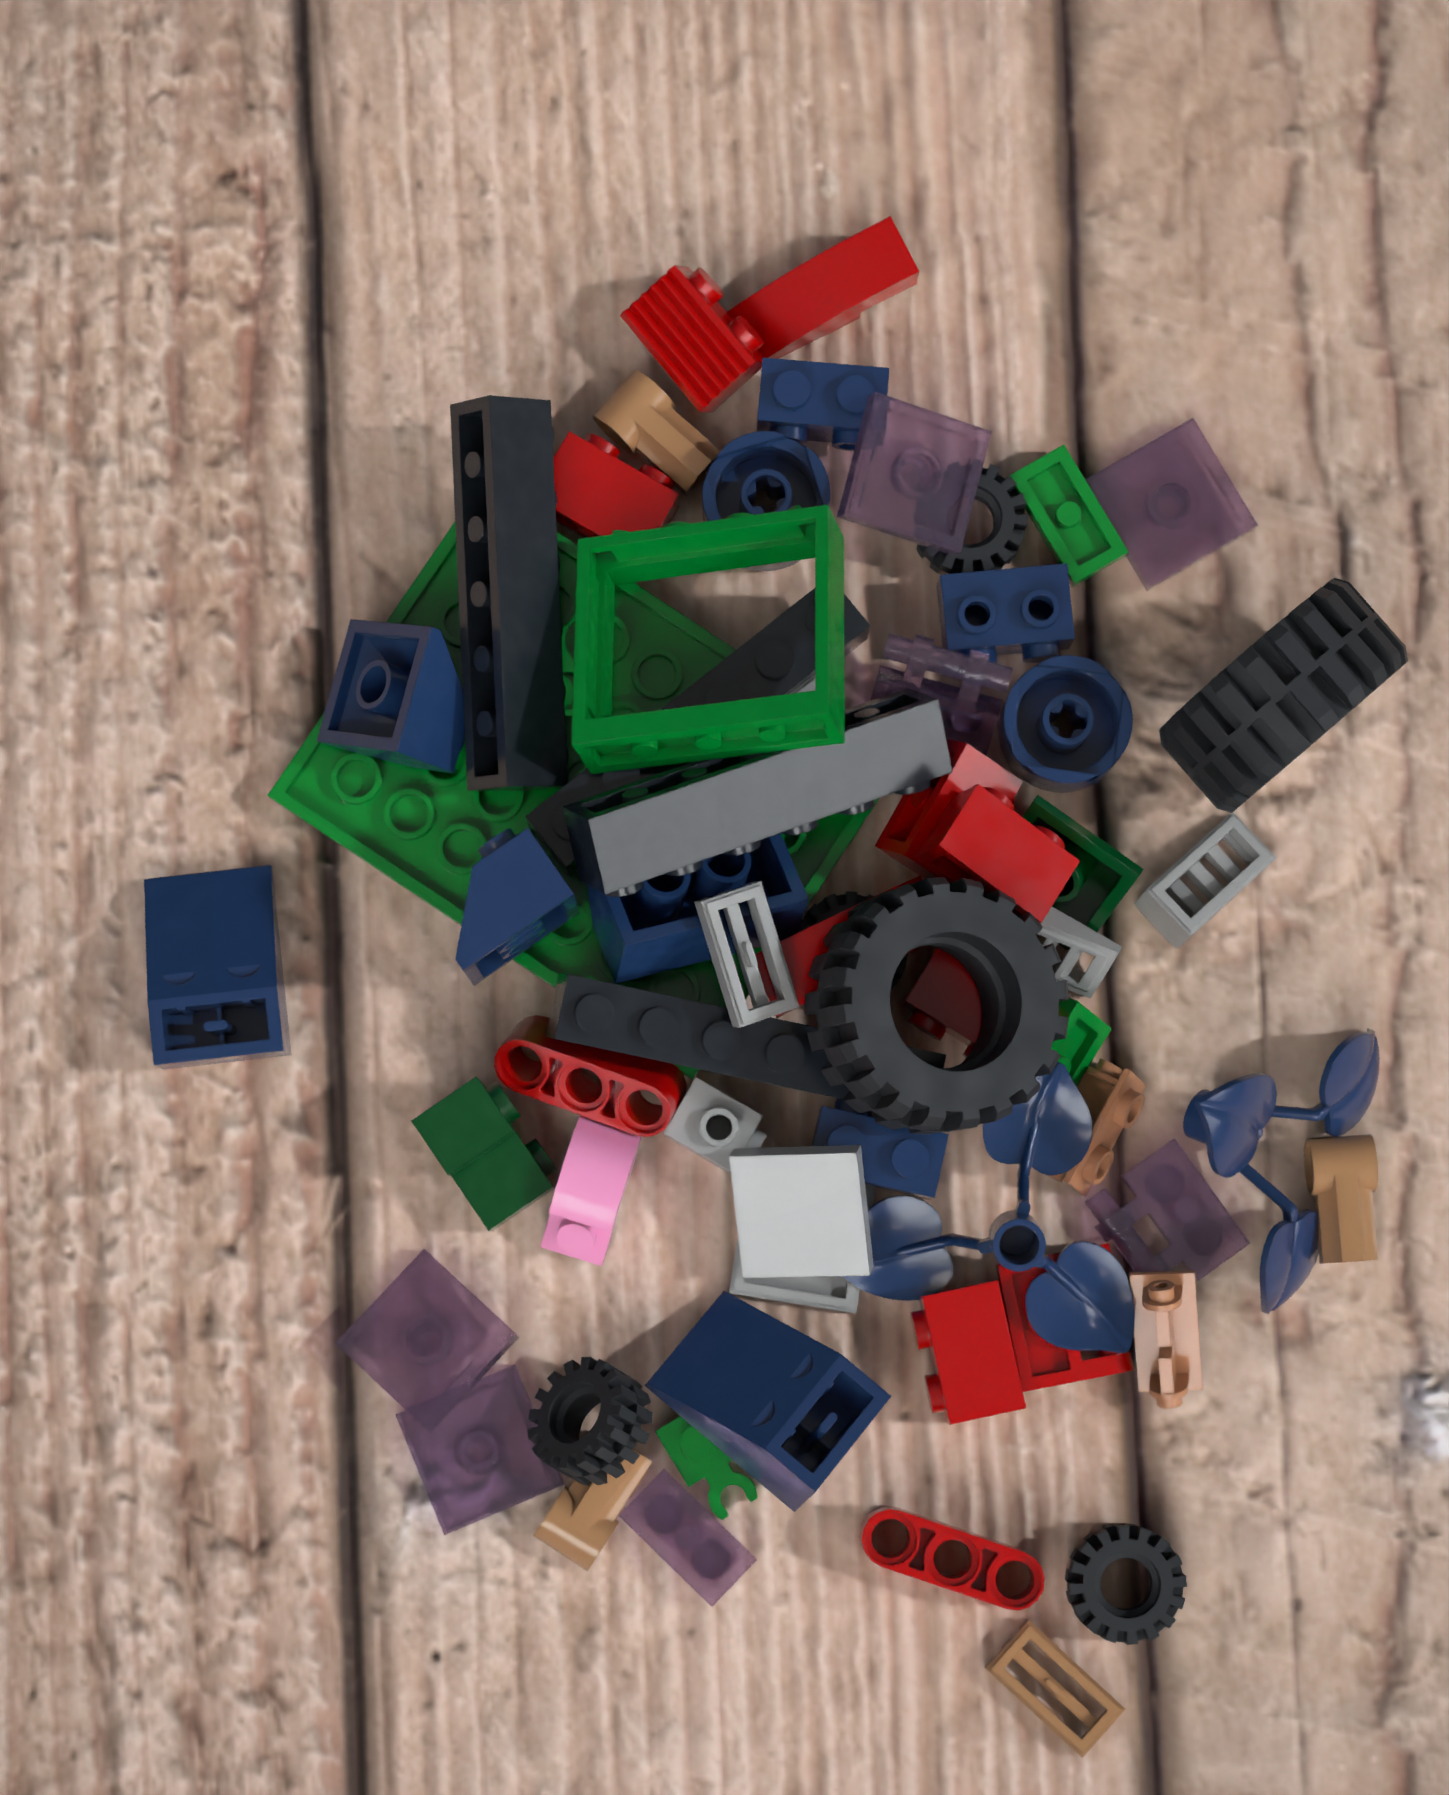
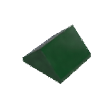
M1037 795L1022 817L1034 826H1041L1054 832L1064 842V849L1080 860L1052 907L1098 932L1144 869ZM1058 943L1059 945H1061V946H1062L1063 948H1065L1066 950H1069V949H1070L1069 946L1064 945V944H1062V943Z

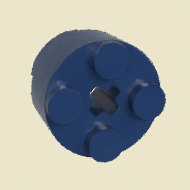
M774 431L748 433L725 445L706 474L702 492L704 522L724 519L734 513L764 514L765 512L761 506L752 507L756 502V493L760 491H766L770 500L779 499L776 502L774 512L786 511L792 506L799 504L801 508L829 506L831 494L828 475L819 457L807 446H803L799 442L786 437V435ZM801 560L745 567L743 569L776 571L792 566Z
M1071 655L1056 656L1035 665L1017 680L1002 707L998 723L1000 747L1013 773L1036 788L1049 792L1068 793L1085 789L1099 782L1113 768L1129 743L1133 727V713L1131 703L1125 691H1123L1119 683L1110 675L1111 673L1106 668L1085 657ZM1060 712L1070 713V724L1080 726V729L1074 730L1069 738L1059 736L1058 727L1050 725V722H1054Z

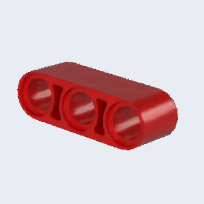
M534 1015L520 1021L499 1047L494 1057V1068L497 1077L511 1090L637 1136L649 1137L663 1131L677 1111L687 1090L684 1074L672 1063L545 1036L549 1017ZM521 1046L534 1050L540 1057L541 1062L528 1058L522 1051ZM580 1068L589 1069L596 1073L601 1083L592 1082L587 1079ZM640 1090L650 1091L660 1099L662 1105L652 1104L647 1101Z
M893 1506L875 1508L865 1516L860 1525L859 1539L862 1549L872 1562L883 1568L1005 1609L1017 1611L1033 1605L1038 1601L1044 1590L1045 1577L1042 1567L1034 1557L1020 1548ZM896 1519L902 1522L907 1530V1542L904 1547L897 1553L890 1555L876 1551L871 1541L872 1531L875 1526L883 1520ZM948 1540L961 1541L967 1547L969 1554L968 1563L965 1568L954 1575H944L938 1572L933 1562L934 1552L937 1547ZM1013 1560L1021 1561L1026 1564L1030 1573L1027 1588L1014 1596L1000 1593L995 1582L999 1568L1006 1562Z

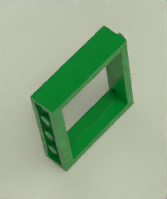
M799 504L792 506L786 511L756 515L734 513L720 520L698 523L676 521L670 522L662 528L633 532L613 530L611 535L578 539L572 746L591 774L845 743L844 537L828 505L801 508ZM815 558V691L611 716L615 585Z

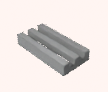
M753 881L742 885L740 888L730 889L718 893L716 896L694 901L732 1026L741 1028L798 1008L799 1003L762 882ZM746 900L777 1000L771 1002L768 1001L757 966L756 956L738 904ZM720 909H723L752 1002L753 1008L748 1009L718 912Z

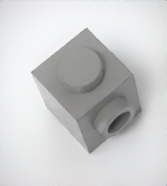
M695 1077L664 1131L665 1137L730 1174L729 1155L733 1149L760 1148L767 1134L757 1129L763 1115Z

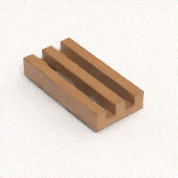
M1028 1619L1019 1627V1631L1001 1647L1002 1650L984 1666L987 1671L1082 1758L1125 1711V1708ZM1030 1639L1106 1708L1099 1718L1093 1715L1022 1649ZM1012 1659L1019 1663L1089 1728L1081 1738L1005 1669Z

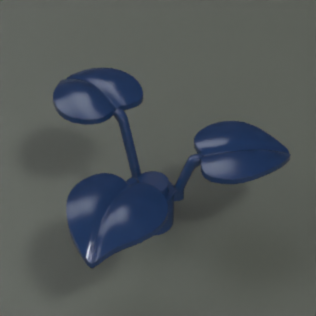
M1369 1028L1367 1032L1360 1031L1351 1034L1332 1052L1326 1062L1320 1080L1319 1098L1321 1102L1312 1108L1276 1105L1277 1091L1274 1079L1263 1073H1253L1227 1082L1212 1091L1206 1089L1199 1091L1192 1098L1185 1112L1183 1121L1184 1133L1187 1137L1207 1145L1209 1163L1215 1174L1228 1178L1240 1172L1282 1210L1283 1221L1275 1224L1269 1231L1261 1256L1260 1299L1262 1312L1269 1314L1285 1303L1301 1287L1314 1267L1319 1254L1318 1214L1309 1209H1305L1298 1214L1297 1206L1248 1163L1253 1158L1259 1138L1263 1136V1128L1271 1117L1320 1121L1325 1118V1131L1334 1137L1347 1133L1361 1120L1371 1104L1379 1076L1380 1057L1375 1031Z
M1057 1062L1052 1074L1035 1078L1040 1083V1090L1027 1103L1013 1105L1012 1114L996 1122L982 1125L985 1148L991 1158L1004 1164H1019L1016 1209L1006 1211L996 1217L990 1226L989 1237L982 1239L954 1233L941 1235L942 1221L939 1213L932 1205L911 1195L890 1196L878 1201L868 1209L874 1264L871 1274L868 1276H843L846 1280L861 1290L879 1297L901 1301L920 1300V1296L939 1292L952 1278L953 1263L945 1247L957 1246L979 1250L982 1254L993 1252L998 1262L1009 1270L1027 1271L1035 1266L1038 1268L1043 1267L1046 1270L1031 1280L1025 1294L1027 1318L1032 1328L1044 1340L1057 1347L1069 1350H1102L1125 1353L1130 1349L1134 1332L1135 1310L1131 1287L1121 1264L1104 1247L1084 1240L1068 1244L1059 1254L1055 1263L1049 1256L1044 1255L1046 1249L1044 1234L1037 1221L1029 1214L1031 1208L1029 1203L1031 1167L1045 1175H1058L1067 1172L1082 1161L1088 1152L1092 1140V1118L1088 1106L1072 1081L1066 1066L1061 1062Z

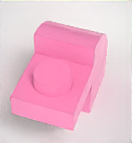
M581 1115L579 1116L552 1198L541 1248L602 1266L619 1207L633 1168L641 1136L630 1134Z

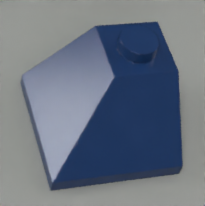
M350 619L317 741L329 746L413 768L454 773L459 753L464 745L463 689L441 630L430 626Z

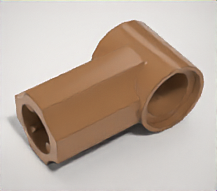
M635 369L592 415V418L616 444L630 454L635 452L640 454L655 469L670 477L675 482L674 486L687 496L705 479L711 464L720 453V450L704 437L697 428L693 427L674 410L676 408L674 402L653 380Z
M1367 1134L1306 1139L1304 1144V1170L1309 1195L1314 1196L1315 1212L1318 1214L1320 1264L1378 1260L1372 1192H1375L1378 1186V1160L1373 1136Z
M633 1448L632 1450L640 1454L639 1458L634 1464L624 1459L621 1464L625 1473L617 1479L607 1473L606 1484L596 1485L590 1481L589 1486L574 1480L570 1488L566 1486L563 1488L533 1536L588 1571L618 1525L619 1521L616 1520V1517L647 1474V1469L651 1465L652 1460Z

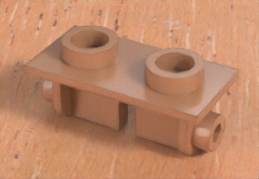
M1100 1058L1095 1068L1088 1066L1077 1087L1088 1106L1092 1118V1140L1088 1152L1082 1161L1069 1171L1047 1176L1061 1183L1065 1181L1084 1197L1087 1196L1093 1184H1100L1108 1174L1114 1159L1112 1148L1123 1128L1128 1129L1135 1123L1143 1108L1144 1095L1142 1093L1146 1085L1131 1070L1127 1068L1122 1070L1116 1065Z
M1195 1270L1130 1272V1287L1135 1310L1134 1339L1139 1392H1149L1152 1397L1156 1398L1157 1406L1160 1408H1177L1182 1405V1397L1188 1391L1203 1390Z

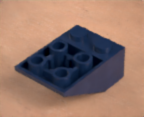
M272 865L144 879L147 1002L154 1066L166 1070L292 1055Z
M726 1291L720 1294L645 1384V1387L793 1512L818 1490L891 1398V1395L839 1352Z

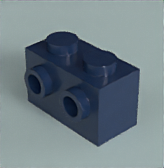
M762 358L757 432L774 431L784 434L786 437L802 445H806L807 441L832 443V447L845 451H866L870 449V446L881 447L885 431L889 368Z
M1067 563L944 574L939 577L936 587L944 660L959 659L960 668L970 669L993 666L998 663L997 656L1021 653L1023 662H1043L1051 657L1061 656L1060 650L1069 649L1075 640Z
M836 1098L834 1109L821 1106L811 1146L861 1145L866 1185L925 1199L935 1198L949 1134L941 1132L934 1134H911L907 1127L892 1130L875 1123L874 1117H872L873 1111L858 1113L844 1099Z

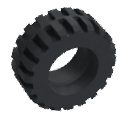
M1337 578L1331 579L1268 630L1179 709L1160 728L1161 745L1217 809L1232 813L1408 662L1406 646L1350 582Z
M945 877L924 879L880 893L877 897L861 902L848 911L847 921L835 924L823 939L825 946L829 949L827 953L814 957L808 974L811 979L819 981L817 991L805 994L804 1014H816L818 1030L807 1033L812 1052L823 1049L828 1058L829 1064L821 1069L830 1086L845 1084L849 1091L845 1095L844 1101L858 1113L873 1111L875 1112V1123L892 1130L907 1127L911 1134H934L974 1128L980 1124L996 1122L1012 1114L1013 1105L1027 1103L1040 1090V1083L1035 1078L1052 1074L1060 1058L1058 1052L1051 1049L1052 1043L1056 1040L1065 1039L1067 1035L1069 1019L1059 1016V1002L1069 1000L1067 980L1056 981L1052 965L1061 962V959L1053 943L1042 946L1036 937V934L1042 930V925L1030 912L1016 916L1012 912L1016 905L1015 899L1002 891L996 890L983 894L984 888L981 882L965 878L950 883ZM930 945L937 947L956 958L971 975L979 993L982 1018L978 1038L965 1060L951 1068H936L918 1058L902 1041L893 1022L890 1008V991L895 971L905 954L920 946Z

